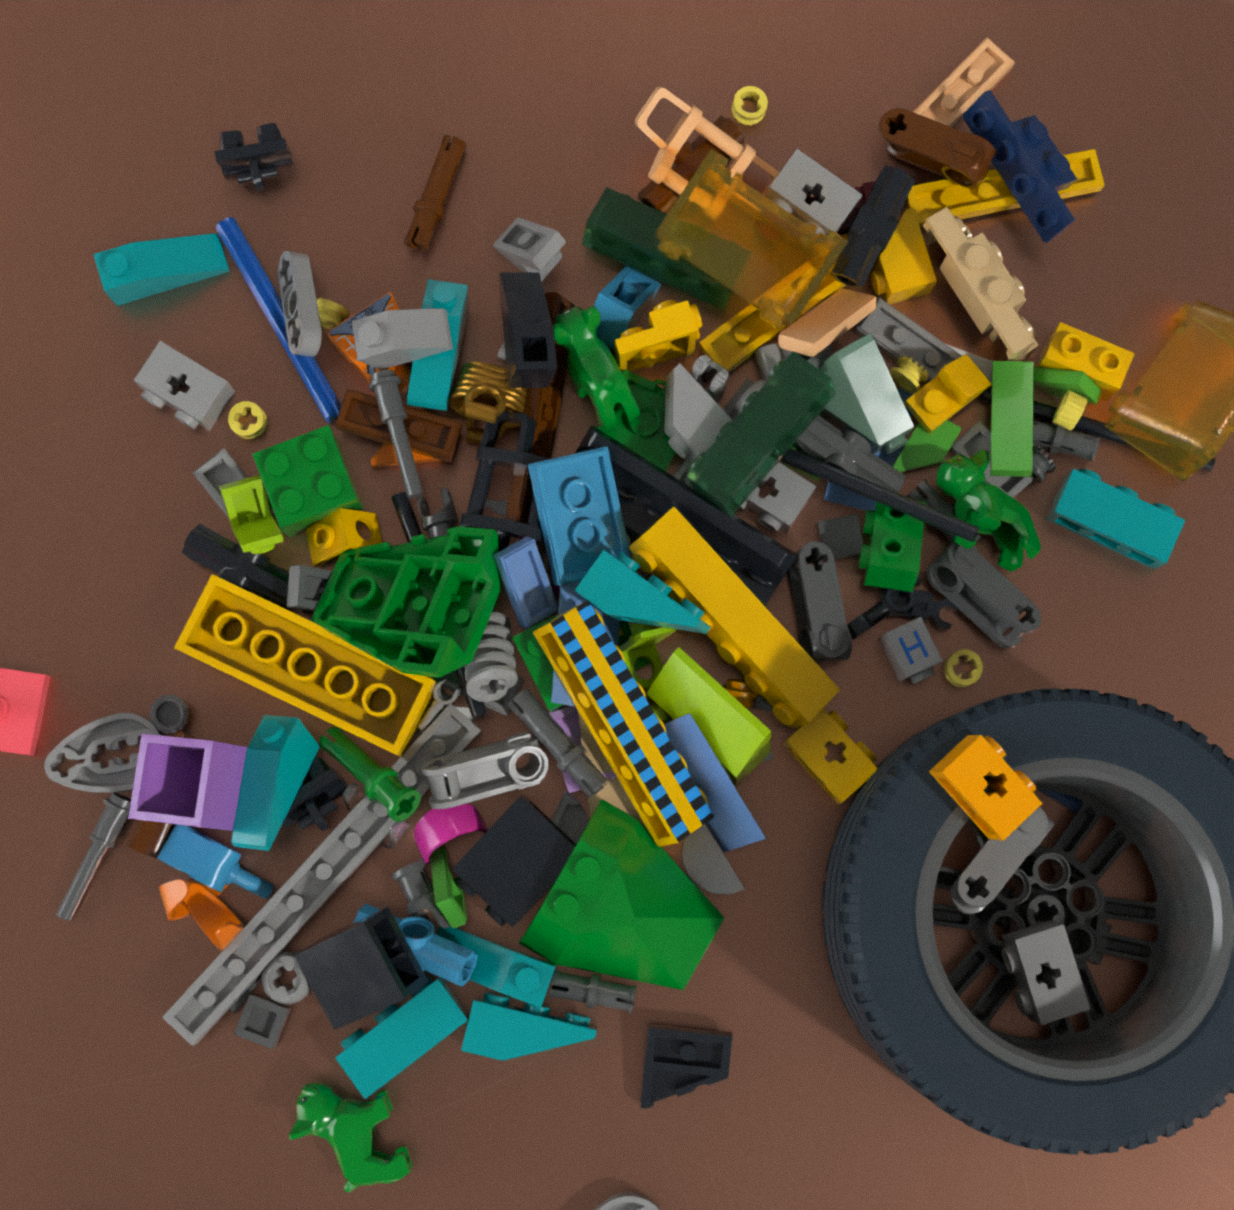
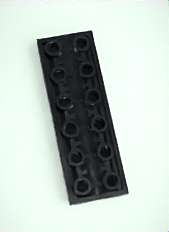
M591 425L575 453L608 446L624 527L631 544L672 507H675L765 606L798 554Z

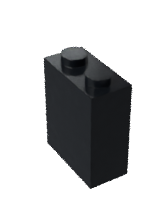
M521 795L452 868L458 875L455 882L469 896L474 897L477 893L488 904L485 911L495 922L501 926H504L507 922L511 927H514L554 885L576 843L553 823L526 795Z
M388 906L317 940L294 955L334 1030L405 1000L428 982Z

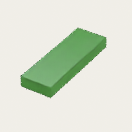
M993 361L990 476H1032L1034 362Z

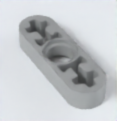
M284 251L278 264V282L289 350L293 355L314 357L321 346L322 331L310 259L305 253Z

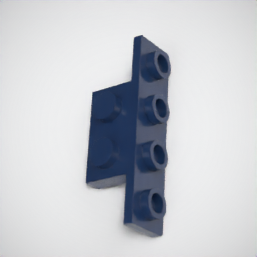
M991 90L985 91L963 113L962 117L973 134L984 138L994 146L996 154L991 161L1043 242H1050L1076 221L1058 194V191L1067 189L1077 178L1070 169V164L1066 157L1059 152L1049 137L1047 128L1035 115L1011 122Z

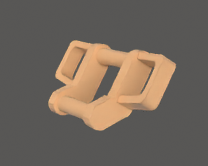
M661 86L656 87L635 118V125L660 148L649 171L648 178L657 184L662 182L702 210L701 215L710 222L718 218L725 207L728 197L755 212H762L769 204V201L765 199L769 186L780 172L755 155L756 150L747 143L741 145L702 116L703 111L694 104L688 106L667 89ZM662 98H666L685 112L665 142L647 125V118ZM693 130L732 158L712 187L709 196L671 169L676 158L675 156ZM751 162L758 165L771 176L770 183L756 201H750L732 191Z

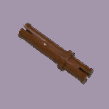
M450 135L443 136L421 199L416 200L413 206L415 215L404 239V244L417 251L420 245V252H427L436 224L443 220L445 212H443L442 208L463 152L467 147L463 140L453 136L451 143Z

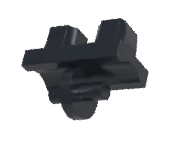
M276 123L257 127L259 143L245 145L244 136L241 131L221 132L220 150L214 151L216 162L220 165L224 177L237 175L239 184L253 181L257 192L265 191L264 179L278 177L277 167L293 165L292 153L285 138H282Z
M317 757L313 760L306 774L309 782L300 787L282 825L286 829L295 823H298L302 830L313 823H316L321 831L328 829L330 823L326 815L338 809L334 800L350 791L345 780L333 768L331 769L321 757Z

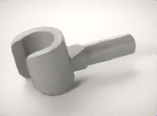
M449 676L443 677L433 689L434 700L431 703L432 705L417 725L423 731L430 726L444 705L453 703L462 692L461 686L455 690L453 695L444 692L443 683Z

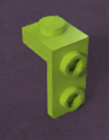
M259 475L219 486L232 531L244 553L250 551L252 554L266 553L273 550L275 544L284 541L282 532L271 515L263 483Z

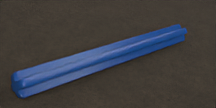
M233 217L225 218L216 224L217 232L324 419L328 423L336 421L341 403L315 358L293 355L290 352L282 301L236 220Z

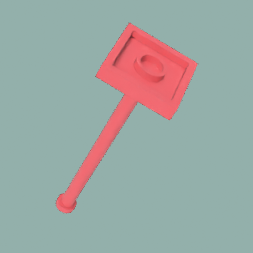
M0 668V751L35 756L51 676Z

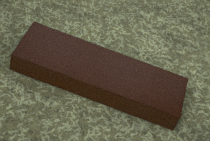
M347 388L334 425L336 429L393 446L388 424H384L381 421L382 417L376 397ZM403 405L407 413V418L403 421L412 452L451 463L463 426L462 422Z

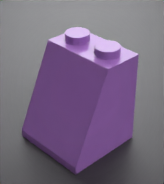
M141 734L128 819L233 831L247 747L211 740Z

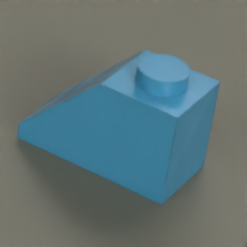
M627 265L599 292L594 306L600 313L597 337L603 340L609 348L615 350V339L621 338L620 334L637 326L658 292L661 283Z

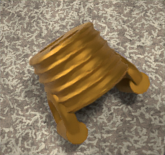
M480 361L463 364L456 384L453 387L454 389L451 392L449 403L453 410L467 418L466 442L480 445L485 429L474 427L476 419L495 424L497 417L504 411L524 413L528 388H508L506 367ZM504 423L500 428L495 448L498 441L504 435L506 428L519 427L521 424Z

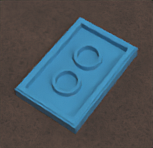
M608 446L528 464L553 585H562L582 580L603 550L614 557L621 551L631 558Z

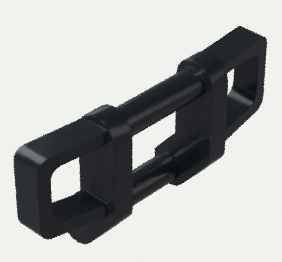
M504 411L497 417L495 424L486 423L476 455V460L479 461L467 513H462L459 525L460 527L495 529L498 534L499 551L509 546L511 536L518 539L528 536L533 538L535 543H543L544 540L534 495L527 524L509 519L483 516L494 466L529 470L528 464L548 460V458L531 454L536 421L525 413ZM506 422L521 424L517 451L495 448L500 428Z

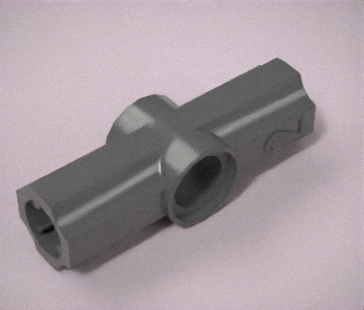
M808 408L801 414L786 438L816 459L897 493L905 482V475L871 452V445L864 437L852 431L844 430L841 432Z

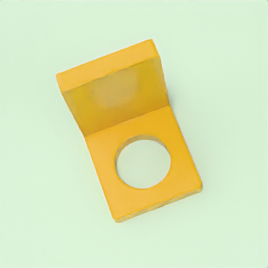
M338 508L306 529L313 566H321L349 548L356 549L383 543L377 515L371 512ZM356 521L363 522L369 528L371 534L369 541L364 540L358 534Z

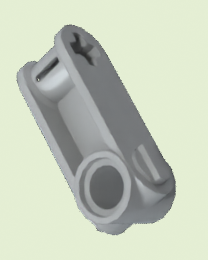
M527 731L506 737L505 740L430 760L422 765L423 774L428 776L432 796L429 798L430 807L433 809L452 808L515 789L520 790L538 785L547 773L548 758L539 748L538 739ZM525 753H530L529 763L522 768H516L517 759Z
M1040 807L1004 841L988 839L964 869L950 891L952 904L958 911L971 915L981 912L994 900L1025 858L1029 857L1045 838L1055 823L1047 818L1045 812ZM973 884L977 885L980 889L974 899L967 895L969 887Z

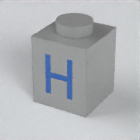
M921 617L883 634L878 639L899 682L908 678L911 679L913 685L935 675L932 667L943 661Z

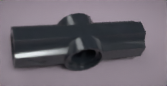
M887 165L880 171L866 203L863 202L848 229L846 235L849 237L830 273L838 282L857 289H861L866 283L879 253L884 251L898 225L899 220L896 218L915 182L906 171Z
M200 523L191 530L184 542L182 554L201 566L218 573L219 578L291 611L292 608L287 607L288 571L270 563V559L263 554H252L251 551L244 553L239 543L236 544Z

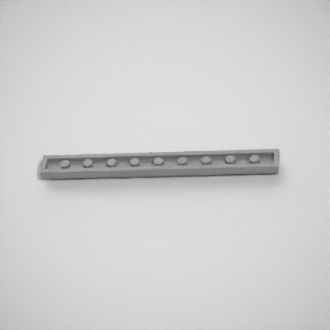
M449 704L391 768L397 772L398 780L406 787L415 788L419 791L422 798L430 789L428 776L423 774L422 765L436 758L465 751L478 737L481 730L455 706ZM365 795L163 1015L162 1018L192 1046L198 1044L260 976L265 967L281 953L399 822L393 821L388 816L387 808L380 802L371 801Z

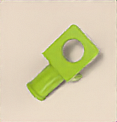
M628 622L632 635L619 649L624 655L625 664L633 678L640 683L644 690L649 689L663 668L656 644L674 633L676 629ZM637 658H644L650 662L653 669L650 679H642L634 671V662Z

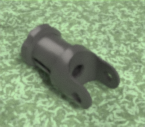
M446 487L441 489L444 506L441 511L432 516L430 515L426 499L423 496L417 498L423 530L428 531L429 538L446 535L447 529L456 527L458 523L453 499Z
M424 859L418 860L391 874L393 880L398 881L408 901L406 909L410 917H422L430 921L428 913L431 911L442 928L451 926L447 920H444L442 912L435 904L434 888L424 869L426 866Z

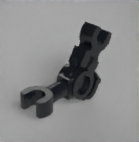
M919 576L917 577L915 586L921 585V579ZM884 588L880 598L877 600L878 603L852 620L847 626L852 640L887 616L889 618L892 616H904L911 620L921 617L923 622H926L928 619L934 629L947 631L951 628L952 624L944 622L940 618L939 612L941 609L954 612L958 608L948 599H943L939 602L933 601V593L913 589V592Z

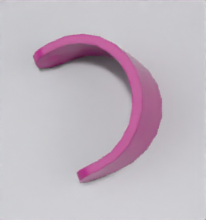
M466 803L447 809H432L427 812L415 827L414 840L427 865L430 863L429 856L445 842L473 831L486 833L488 828L479 811L474 806Z

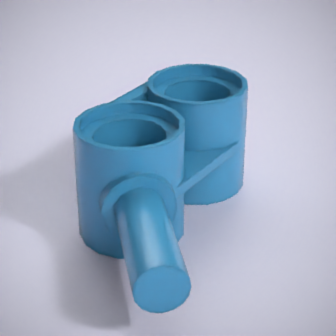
M175 824L157 856V859L219 892H222L225 885L233 883L267 899L274 887L272 883L240 868L238 861L242 854L190 826Z

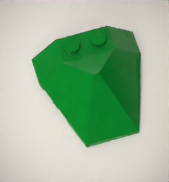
M454 527L447 529L446 535L428 539L424 534L412 536L409 543L391 546L389 542L346 550L340 554L311 621L402 673L440 678L472 663L500 593L499 570L493 556L499 552L498 534L495 529Z
M601 798L581 833L578 843L543 904L539 906L519 944L556 965L684 990L722 924L724 916L674 862L664 848L656 845L651 834L637 818Z

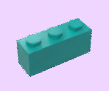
M1073 469L1063 477L1045 520L1153 570L1167 564L1186 521L1176 516L1174 509L1161 503L1150 504L1138 498L1137 492L1128 487H1113L1101 481L1100 475L1088 469Z
M427 976L428 982L411 994L412 999L400 1008L396 1004L385 1008L374 1017L378 1023L376 1027L366 1034L359 1028L340 1043L344 1051L336 1056L335 1059L364 1099L372 1095L469 1020L470 1014L443 978L440 977L432 982L429 976Z

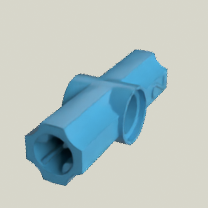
M365 904L358 910L353 923L380 909ZM394 916L423 972H430L461 987L470 980L477 964V953L434 934L433 924L425 918L411 916L400 919Z

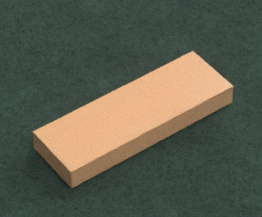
M986 37L913 112L954 128L963 119V113L985 91L992 90L1013 68L1015 61Z
M841 288L779 334V347L784 350L814 357L876 309V296Z

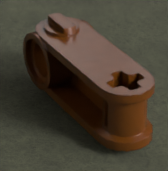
M891 109L881 117L879 122V131L883 139H885V146L889 154L945 177L968 189L976 188L978 183L986 178L989 164L996 154L994 146L984 138L952 128L907 109Z

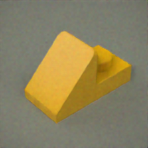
M965 354L941 368L938 375L909 397L904 405L928 434H931L988 389L992 383L969 356Z

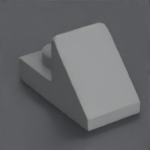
M517 217L492 246L522 272H540L541 281H543L562 259V253L559 250L566 241L554 229Z

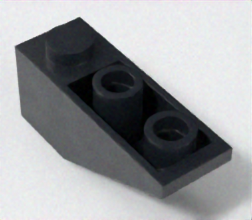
M500 272L499 285L508 388H548L556 373L557 361L554 330L540 272Z

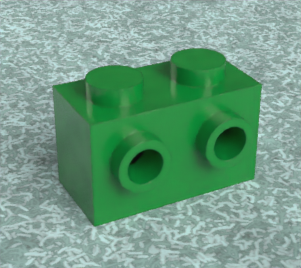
M878 502L875 503L874 511L866 510L863 534L870 535L869 545L862 544L859 558V568L866 569L864 585L913 592L920 567L923 521Z

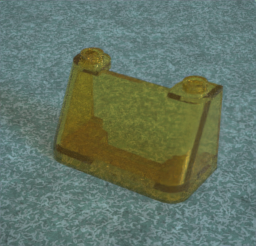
M711 149L657 229L655 236L660 241L657 247L674 260L678 261L682 257L762 311L759 315L760 318L774 328L780 329L782 325L791 327L848 241L832 230L827 236L822 233L815 234L818 226L812 222L808 226L742 181L743 175L736 172L732 178L731 171L725 167L728 159Z
M1199 299L1192 305L1186 301L1171 320L1176 324L1173 330L1174 334L1137 386L1129 394L1122 390L1108 408L1113 415L1105 424V427L1182 482L1186 481L1210 462L1234 431V313Z

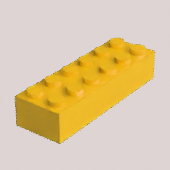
M213 574L209 578L174 646L175 649L399 757L407 751L418 729L417 725L425 715L434 697L433 689L437 684L435 680L427 676L402 673L329 633L318 624Z

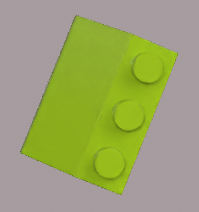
M678 647L647 691V701L654 714L664 724L690 713L730 780L737 787L771 752V730Z

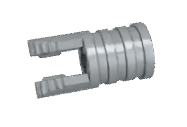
M702 355L696 359L691 376L700 385L702 381L706 383L712 379L711 385L705 391L716 403L721 401L728 380V371L723 369L721 365L711 362V358L707 355Z

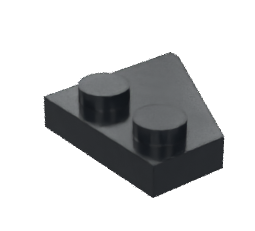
M648 1023L640 1108L647 1109L654 1106V1102L676 1094L679 1097L694 1091L700 1085H711L727 1079L729 1075L732 1032Z

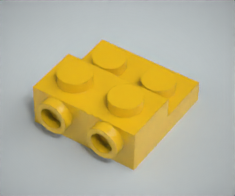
M676 300L662 302L654 307V311L649 312L647 330H644L643 327H635L621 333V338L615 339V359L621 372L623 373L625 369L634 373L694 354L696 340L700 339L698 328L702 327L700 313L696 304L689 305L688 300L677 303Z

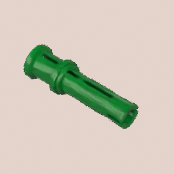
M331 727L326 730L336 740L335 743L322 734L319 740L320 747L364 784L366 796L371 801L380 802L387 808L388 816L393 821H403L416 811L421 801L419 791L413 787H406L401 783L394 769L386 766L380 767L338 727Z

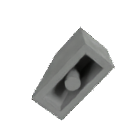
M443 308L386 310L352 321L358 361L380 370L453 349L447 310Z
M679 363L665 376L664 432L670 438L668 443L674 452L682 458L688 457L692 462L710 448L735 422Z

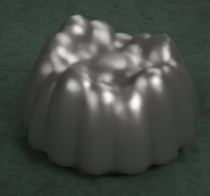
M165 694L161 698H156L154 704L150 706L149 717L152 719L151 723L158 731H162L165 734L181 730L188 722V705L184 703L182 698H178L174 694Z

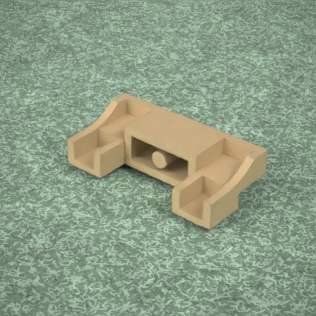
M947 207L927 218L923 225L925 230L929 232L925 240L929 246L938 241L946 253V257L939 269L981 334L994 328L989 337L992 342L1000 338L1008 349L1006 352L1008 359L1006 361H1023L1030 357L1039 345L1036 342L1037 335L1032 325L1017 313L1026 301L1024 296L1025 290L1021 281L1015 275H1010L1002 263L1003 256L998 246L992 241L989 242L983 232L973 238L963 221L958 216L951 214Z

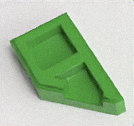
M1034 367V388L1060 399L1070 390L1087 398V403H1098L1102 391L1084 372Z
M947 420L931 434H928L922 425L918 423L908 439V443H906L892 467L903 473L923 467L928 468L940 465L962 428Z
M442 844L430 855L435 904L454 929L466 924L467 915L464 893L455 882L456 878L450 873L448 851Z

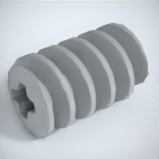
M499 612L491 613L472 663L464 666L467 694L479 702L490 703L501 699L506 695L508 689L513 687L518 681L517 671L514 670L516 668V661L513 657L514 645L511 643L513 641L512 632L510 631L511 623L510 618L505 614Z

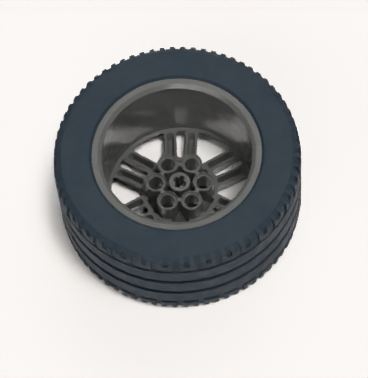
M1065 688V690L1037 689L1000 696L942 719L909 738L877 767L878 769L862 785L851 802L848 812L846 811L835 836L837 837L830 851L826 868V882L824 881L822 906L824 909L823 929L825 945L828 947V959L840 996L850 1017L856 1023L859 1032L888 1068L915 1091L929 1099L953 1118L965 1123V1125L1010 1144L1034 1150L1043 1149V1151L1074 1155H1078L1079 1151L1089 1155L1106 1152L1114 1153L1119 1152V1147L1122 1146L1124 1149L1131 1150L1139 1148L1138 1146L1158 1142V1136L1162 1135V1137L1169 1138L1181 1129L1193 1126L1195 1118H1206L1211 1114L1210 1111L1216 1107H1221L1227 1102L1224 1098L1229 1093L1234 1094V760L1228 758L1223 753V749L1217 744L1206 742L1208 738L1206 735L1197 732L1185 721H1174V715L1161 711L1150 704L1138 705L1136 699L1113 693L1100 694L1096 690ZM967 735H982L983 737L989 736L993 738L1006 753V756L1003 758L1013 771L1020 770L1034 783L1036 789L1073 796L1082 801V807L1051 849L1041 847L1039 844L1031 855L1025 858L1012 875L1016 882V891L1011 897L1006 898L999 892L994 900L981 912L971 915L958 911L955 906L933 903L935 887L951 890L954 882L963 872L941 867V864L952 841L967 821H969L981 848L988 838L929 771ZM984 776L983 778L988 784L984 792L992 793L993 790L990 788L989 783L993 778L992 776ZM1102 815L1109 816L1116 825L1084 863L1077 860L1075 857L1076 851ZM1131 843L1138 847L1150 869L1157 893V900L1153 903L1105 897L1103 891L1097 885L1099 879ZM1044 860L1050 861L1055 871L1053 879L1048 883L1043 882L1038 875L1039 865ZM973 884L969 887L967 894L970 898L974 899L980 889L977 885ZM1078 887L1083 889L1086 898L1084 907L1081 910L1076 909L1072 903V894ZM1038 906L1047 907L1048 913L1043 915L1044 922L1051 920L1064 924L1067 935L1074 929L1078 930L1080 935V945L1078 948L1080 949L1073 952L1090 1006V1010L1083 1012L1089 1025L1086 1030L1075 1032L1068 1016L1048 1023L1051 1029V1037L1048 1039L1016 1037L1001 1033L990 1027V1021L1017 986L1014 973L1010 974L1002 958L1001 950L1006 948L1004 940L996 938L993 933V924L996 919L1003 916L1009 921L1010 933L1043 923V921L1034 919L1033 914L1039 911ZM1086 918H1091L1090 926L1085 924ZM1106 919L1153 924L1158 927V936L1156 941L1150 942L1108 933L1104 929V923ZM933 925L970 930L976 943L975 947L948 977L942 967L937 951ZM1102 938L1108 939L1106 948L1100 945ZM1096 952L1145 962L1148 965V971L1135 993L1115 1013L1110 1014L1107 1011L1086 962ZM988 964H993L998 968V973L972 1008L968 1010L959 997ZM1041 965L1042 972L1036 975V979L1043 982L1042 974L1048 970L1047 967Z

